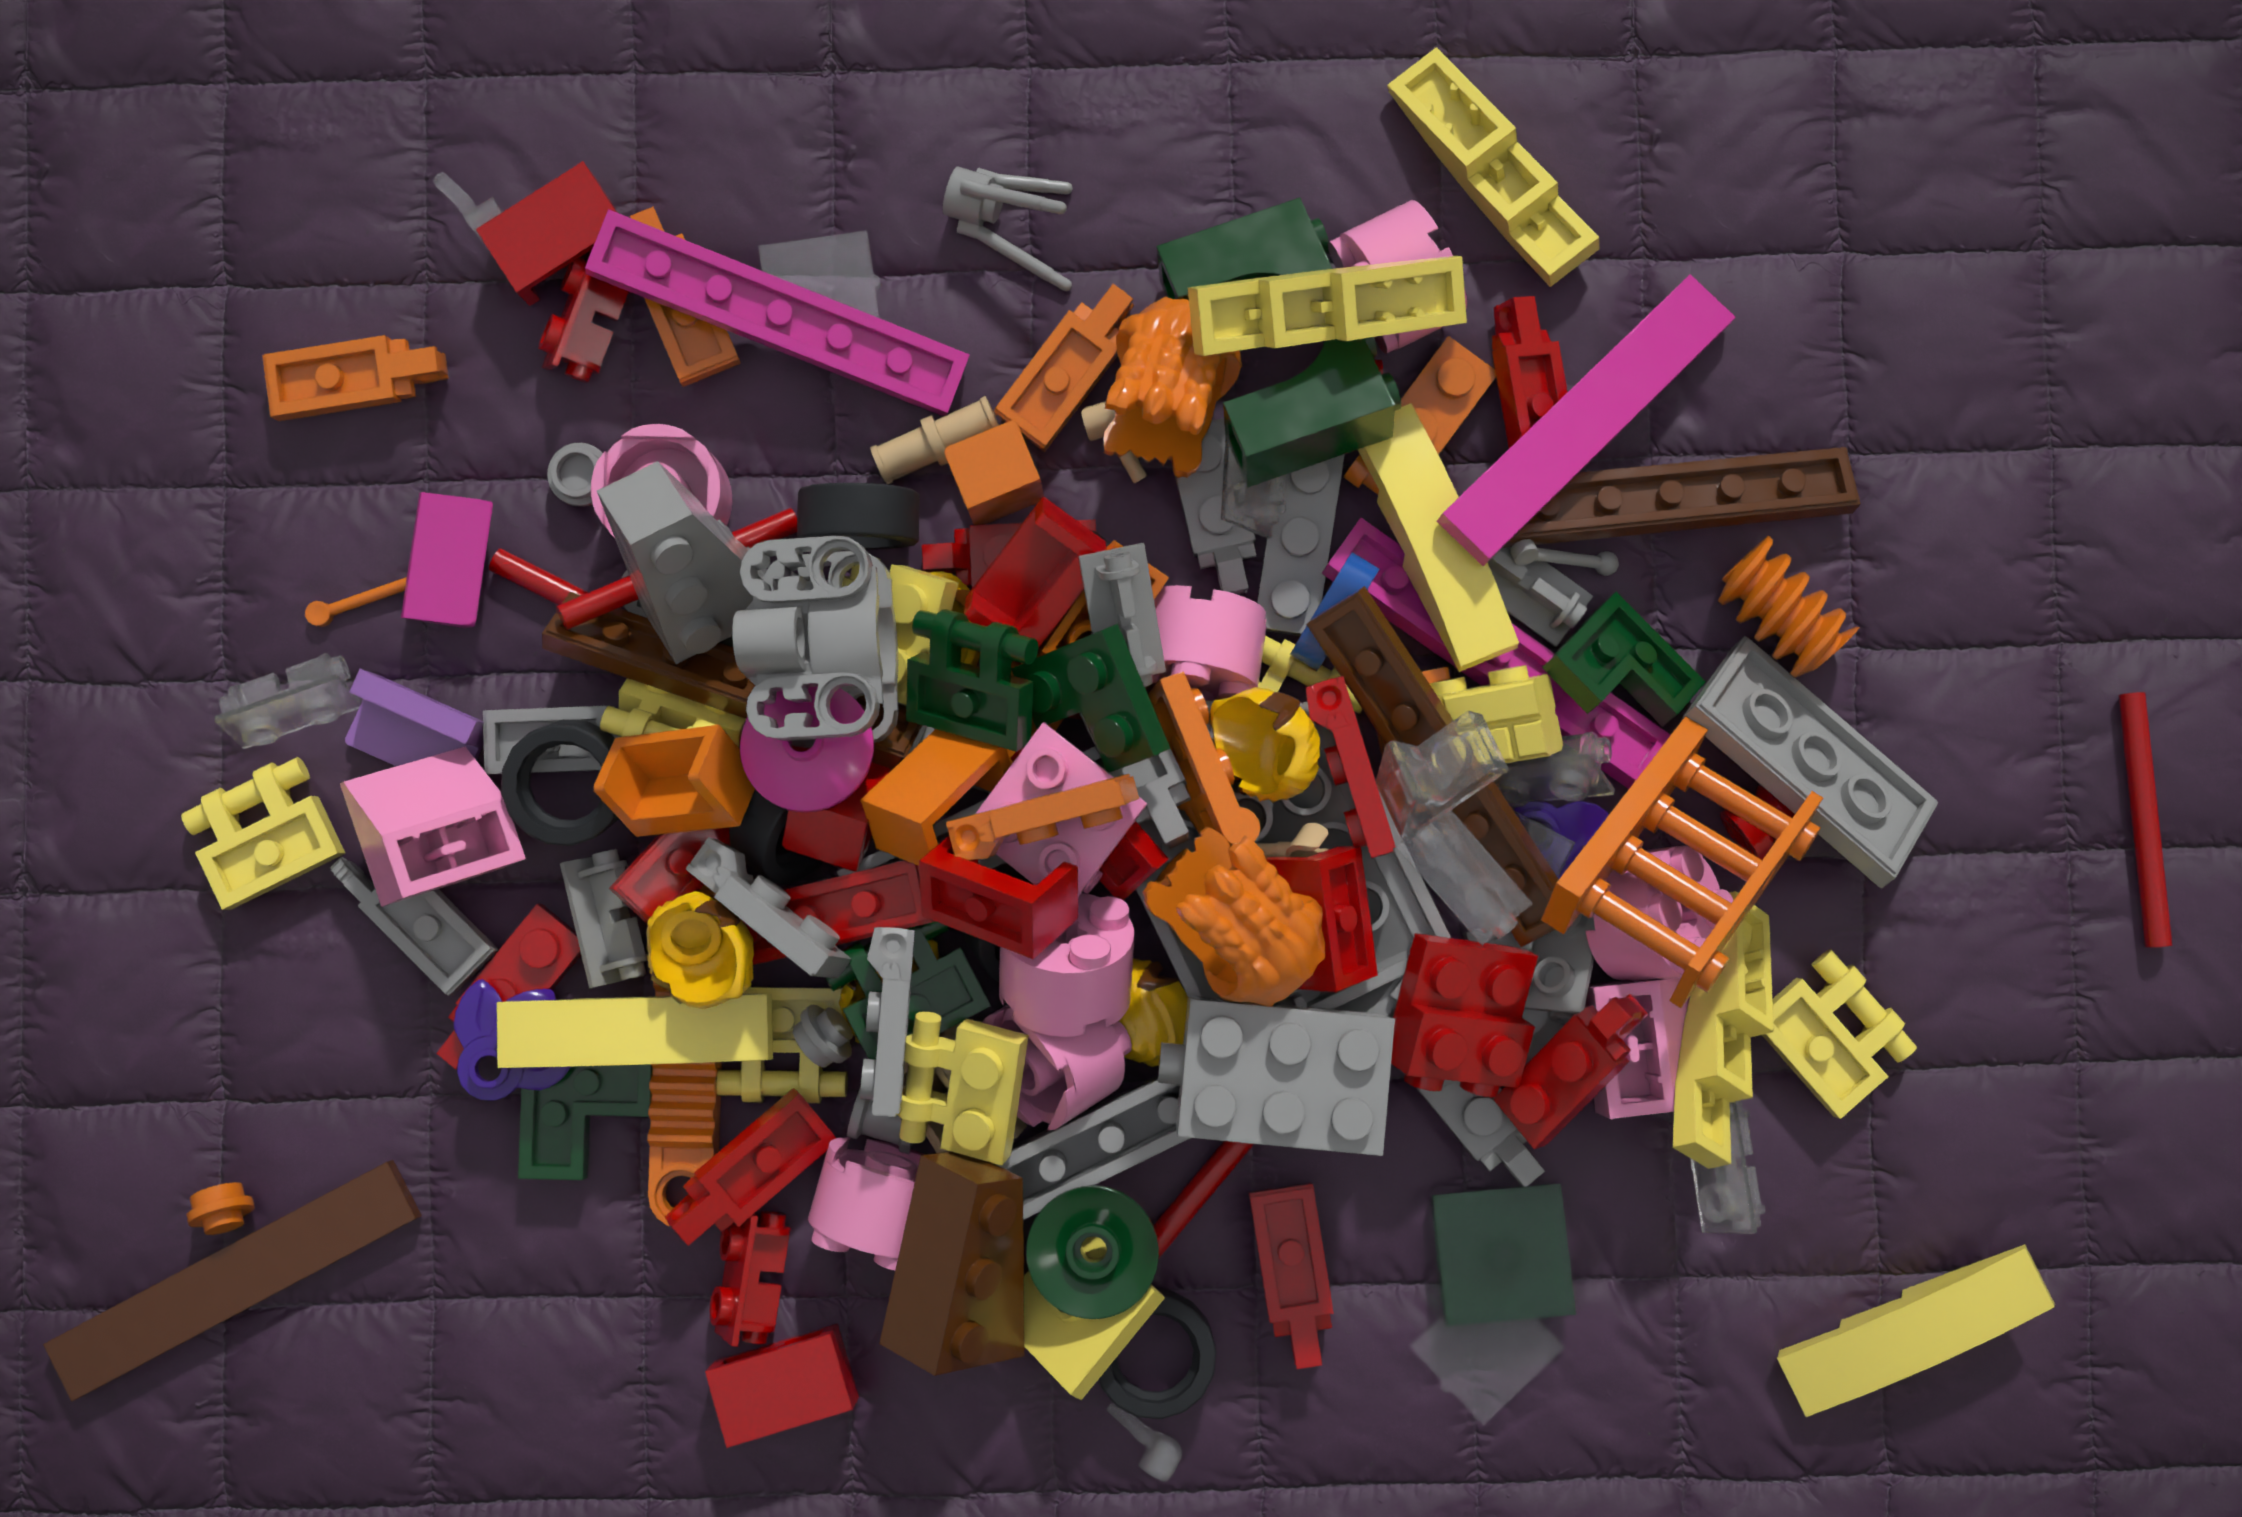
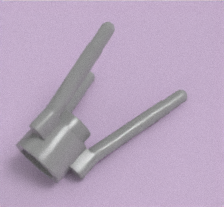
M957 166L950 176L943 201V214L959 219L957 233L980 240L1043 280L1050 282L1063 291H1070L1072 282L990 231L983 226V223L987 221L994 224L1000 215L1003 203L1037 211L1064 214L1067 210L1064 202L1015 190L1067 195L1072 192V185L1069 182L1043 178L998 174L982 168H978L975 172Z

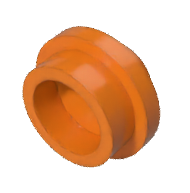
M225 1183L200 1190L191 1195L189 1199L192 1210L186 1214L190 1227H203L205 1235H216L243 1226V1216L252 1212L255 1206L253 1198L245 1196L242 1183Z

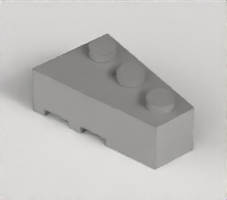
M658 461L597 490L643 612L674 662L678 664L696 654L707 652L716 646L717 643L731 637L735 612L745 610L753 601V596L749 594L742 584L740 575L741 562L750 548H746L739 542L720 519L717 521L705 510L701 502ZM767 569L758 571V579H764Z

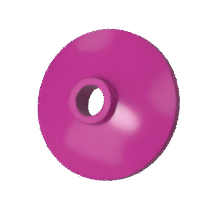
M810 687L808 689L812 702H792L784 698L783 690L776 692L777 698L775 703L765 705L764 707L765 716L776 719L778 728L784 727L786 715L791 713H809L813 715L810 727H818L820 722L814 707L818 687ZM839 688L833 694L830 701V710L837 722L850 724L862 717L864 710L849 693ZM747 717L740 740L741 762L747 778L753 787L772 804L795 812L822 811L846 800L864 781L872 764L874 754L872 727L864 733L853 737L815 739L814 745L809 750L798 752L792 748V740H775L757 732Z

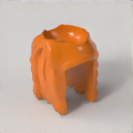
M1163 297L1157 302L1150 304L1140 313L1122 320L1116 335V345L1121 367L1116 373L1115 382L1110 387L1105 403V409L1115 410L1116 414L1113 421L1104 431V453L1110 456L1115 454L1119 458L1131 451L1136 458L1142 457L1147 463L1156 458L1162 466H1164L1168 459L1172 461L1174 476L1177 478H1188L1191 474L1196 473L1201 465L1202 440L1211 425L1216 401L1222 398L1237 381L1242 367L1240 351L1207 356L1194 354L1189 300Z
M1205 827L1200 831V837L1194 838L1195 852L1185 854L1184 859L1176 861L1177 871L1165 875L1170 882L1168 887L1158 882L1151 881L1147 883L1146 888L1142 891L1144 903L1148 911L1155 917L1168 923L1172 930L1176 932L1181 942L1203 963L1204 974L1211 989L1223 1001L1246 1002L1273 1007L1275 1003L1286 999L1310 978L1317 965L1325 959V941L1321 928L1322 907L1310 896L1293 893L1289 883L1277 873L1276 868L1272 864L1267 862L1263 850L1253 840L1244 835L1239 843H1234L1230 847L1226 837L1210 827Z

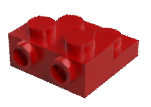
M1415 933L1393 1015L1395 1025L1391 1064L1405 1074L1404 1081L1416 1088L1436 1092L1442 1091L1445 1080L1460 1081L1459 1086L1463 1090L1483 1097H1497L1500 1086L1518 1088L1535 1026L1523 1019L1522 1015L1538 956L1526 948Z

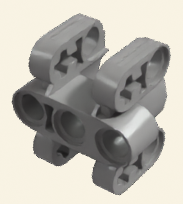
M844 536L768 540L754 545L745 554L740 569L742 584L749 594L753 596V601L745 610L735 612L732 626L733 650L738 669L756 685L747 700L746 711L749 722L757 732L768 738L783 741L792 740V746L811 748L814 745L815 739L853 737L864 733L873 726L879 716L880 704H883V720L872 731L874 743L884 740L892 733L898 719V642L893 607L892 579L888 569L879 559L869 554L862 545ZM776 556L777 560L770 565V557ZM860 565L859 574L855 581L843 587V577L846 572L853 566ZM825 566H831L829 570L828 582L826 581L825 575L823 573V569ZM767 569L764 579H758V571ZM798 569L799 576H791V571ZM807 581L812 582L813 589L804 590ZM810 687H818L814 702L816 715L820 722L818 727H810L813 715L809 713H791L786 715L784 727L778 728L776 719L765 716L764 707L765 705L775 703L777 698L776 692L783 690L784 698L792 702H812L808 689ZM839 688L849 693L855 700L865 695V712L854 723L841 724L831 714L830 701L833 694Z

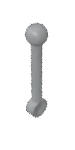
M1531 539L1521 540L1510 549L1514 562L1519 566L1530 564L1536 560L1594 568L1598 574L1603 576L1612 575L1619 566L1617 556L1609 551L1601 552L1595 556L1537 548Z

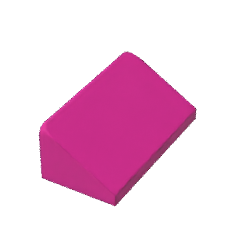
M425 492L419 493L401 618L459 628L475 626L493 508L491 501Z

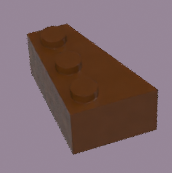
M955 1152L920 1156L880 1345L934 1376L1025 1356L1022 1177L994 1163Z

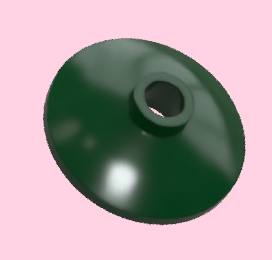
M1089 1185L1067 1190L1054 1197L1043 1207L1030 1229L1026 1255L1031 1278L1041 1295L1050 1304L1060 1311L1075 1317L1103 1319L1126 1311L1136 1304L1147 1292L1157 1270L1159 1246L1154 1226L1149 1216L1137 1202L1118 1190L1104 1186ZM1092 1236L1101 1238L1107 1247L1105 1255L1100 1258L1088 1257L1082 1249V1242L1086 1238Z

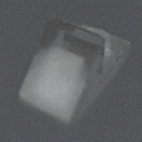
M1467 711L1418 746L1397 741L1387 743L1376 778V784L1400 837L1409 839L1508 772L1509 769L1483 715Z

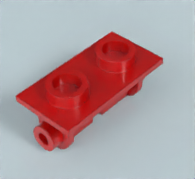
M592 250L584 254L583 258L579 257L568 265L560 290L568 293L569 296L561 317L552 314L548 319L538 347L539 350L547 352L542 365L543 369L550 370L558 367L560 361L568 363L564 374L585 383H589L592 373L599 374L613 335V331L591 323L594 314L597 313L617 321L629 292L586 274L585 267Z
M763 1210L761 1211L759 1222L758 1216L753 1214L739 1227L733 1223L721 1233L720 1257L722 1261H725L722 1286H716L711 1296L710 1321L715 1326L714 1332L731 1346L738 1347L740 1331H742L741 1340L753 1344H766L768 1333L775 1331L781 1285L778 1283L759 1282L760 1271L784 1273L791 1228L785 1225L787 1215L785 1213Z

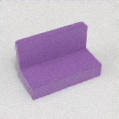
M359 669L349 693L363 698V701L345 737L347 745L394 766L465 746L477 761L484 746L483 721L383 676Z

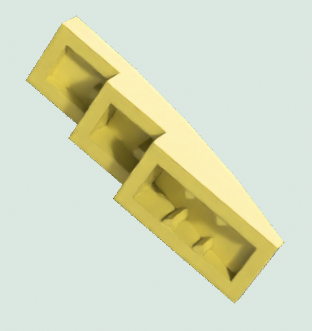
M1437 47L1387 85L1388 92L1464 191L1549 287L1553 286L1599 250V236L1559 197L1558 182L1517 142L1516 127Z
M1462 256L1362 265L1188 287L1194 354L1201 356L1259 347L1282 348L1334 339L1351 341L1467 323Z
M1412 403L1405 405L1394 413L1393 437L1358 449V452L1379 489L1377 503L1405 554L1403 568L1458 671L1461 672L1517 649L1519 641L1488 562L1482 566L1436 522L1441 514L1459 497Z
M1736 891L1730 892L1733 901L1739 894ZM1755 905L1721 951L1730 959L1708 993L1699 987H1696L1692 992L1684 1020L1675 1080L1673 1148L1708 1169L1731 1164L1730 1103L1753 1098L1751 1037L1774 1032L1769 915Z
M742 994L741 998L730 999L723 1004L706 1009L688 1007L684 1003L679 1004L671 996L497 1002L498 1068L646 1065L773 1059L772 994Z
M2024 1244L1903 1289L1901 1298L1842 1319L1838 1329L1781 1349L1777 1359L1805 1416L1808 1417L1940 1364L2055 1307V1303Z

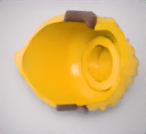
M1254 687L1230 698L1213 701L1210 710V724L1213 732L1214 746L1216 749L1222 748L1227 754L1233 768L1234 780L1240 782L1239 790L1244 796H1257L1260 802L1267 799L1272 803L1280 799L1288 800L1295 795L1303 793L1310 786L1311 781L1315 779L1319 769L1320 737L1317 729L1314 727V723L1300 706L1301 702L1298 699L1267 688Z
M696 891L679 896L673 901H666L663 906L656 908L653 915L647 921V958L651 980L670 991V996L677 1003H684L688 1007L706 1009L723 1004L730 999L741 998L743 992L751 987V981L753 980L752 960L754 956L753 937L743 920L718 900Z
M1133 958L1130 1005L1124 1016L1119 1020L1127 1030L1132 1044L1131 1051L1124 1057L1153 1067L1159 1065L1161 1042L1183 1044L1188 996L1178 978L1159 976L1163 970L1159 961H1141Z

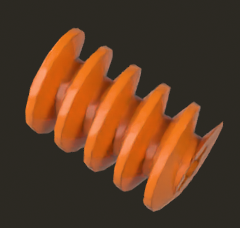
M1767 536L1740 559L1721 579L1726 585L1718 602L1723 606L1741 598L1744 603L1735 620L1741 624L1759 616L1762 621L1754 639L1760 642L1773 635H1777L1780 640L1772 657L1778 660L1795 653L1798 658L1790 675L1793 678H1797L1821 666L1860 627L1856 626L1839 633L1846 618V613L1842 609L1837 608L1821 615L1820 613L1827 601L1828 594L1824 590H1819L1803 597L1802 594L1809 582L1810 576L1806 572H1800L1785 579L1784 575L1792 558L1788 554H1782L1767 561L1765 558L1773 543V539Z

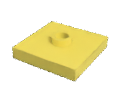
M1088 1237L1082 1242V1249L1090 1258H1100L1107 1252L1105 1242L1099 1237ZM1028 1271L1024 1276V1347L1070 1395L1082 1400L1165 1297L1151 1284L1143 1297L1126 1311L1103 1319H1084L1066 1314L1050 1304L1041 1295Z

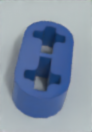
M1352 552L1312 618L1363 586L1368 590L1380 568ZM1306 626L1290 655L1318 671L1327 655L1308 626Z

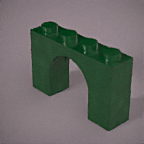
M1299 197L1156 246L1159 279L1166 297L1189 300L1188 287L1333 269L1327 257L1330 254L1328 249L1329 240L1319 218L1310 220ZM1374 337L1351 341L1338 339L1322 341L1323 348L1316 360L1299 375L1287 381L1223 402L1225 436L1247 488L1393 437L1394 413L1396 410L1401 409V399L1393 376L1390 372L1381 374L1373 358L1377 356Z

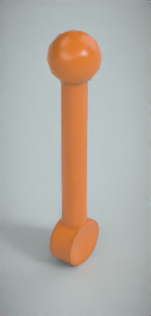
M407 577L330 604L313 601L306 607L305 617L310 624L325 627L332 622L334 615L405 591Z

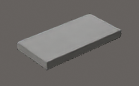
M1746 636L1731 648L1683 716V718L1686 716L1707 728L1708 731L1705 737L1794 814L1799 810L1811 791L1822 796L1823 800L1811 822L1821 827L1818 835L1880 888H1883L1896 878L1939 803Z

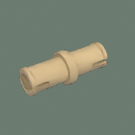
M984 396L979 401L937 420L932 415L920 420L921 427L879 446H872L870 449L884 481L889 485L894 480L936 461L939 462L940 466L947 464L948 461L944 453L946 447L999 426V423L987 397Z

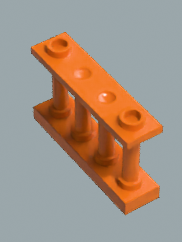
M1686 716L1557 881L1541 919L1544 923L1565 934L1580 913L1589 919L1595 914L1685 971L1669 1000L1679 1008H1682L1696 987L1701 988L1707 993L1712 988L1730 959L1721 951L1790 855L1798 861L1804 857L1821 829L1811 820L1823 800L1822 796L1811 791L1794 817L1791 818L1704 766L1706 759L1697 753L1708 729ZM1676 787L1684 792L1691 788L1775 838L1776 842L1764 859L1761 860L1673 806L1675 799L1671 798L1670 794ZM1645 828L1653 833L1660 829L1746 881V884L1734 901L1730 903L1642 849L1644 841L1638 837ZM1613 870L1620 875H1624L1628 871L1716 926L1701 947H1698L1609 891L1611 884L1605 880Z

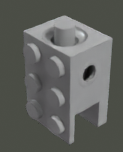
M1188 996L1183 1044L1161 1042L1158 1083L1180 1085L1176 1118L1178 1137L1383 1156L1395 1018H1388L1387 1015L1283 1004H1274L1273 1007H1267L1246 1002L1223 1001L1220 998Z

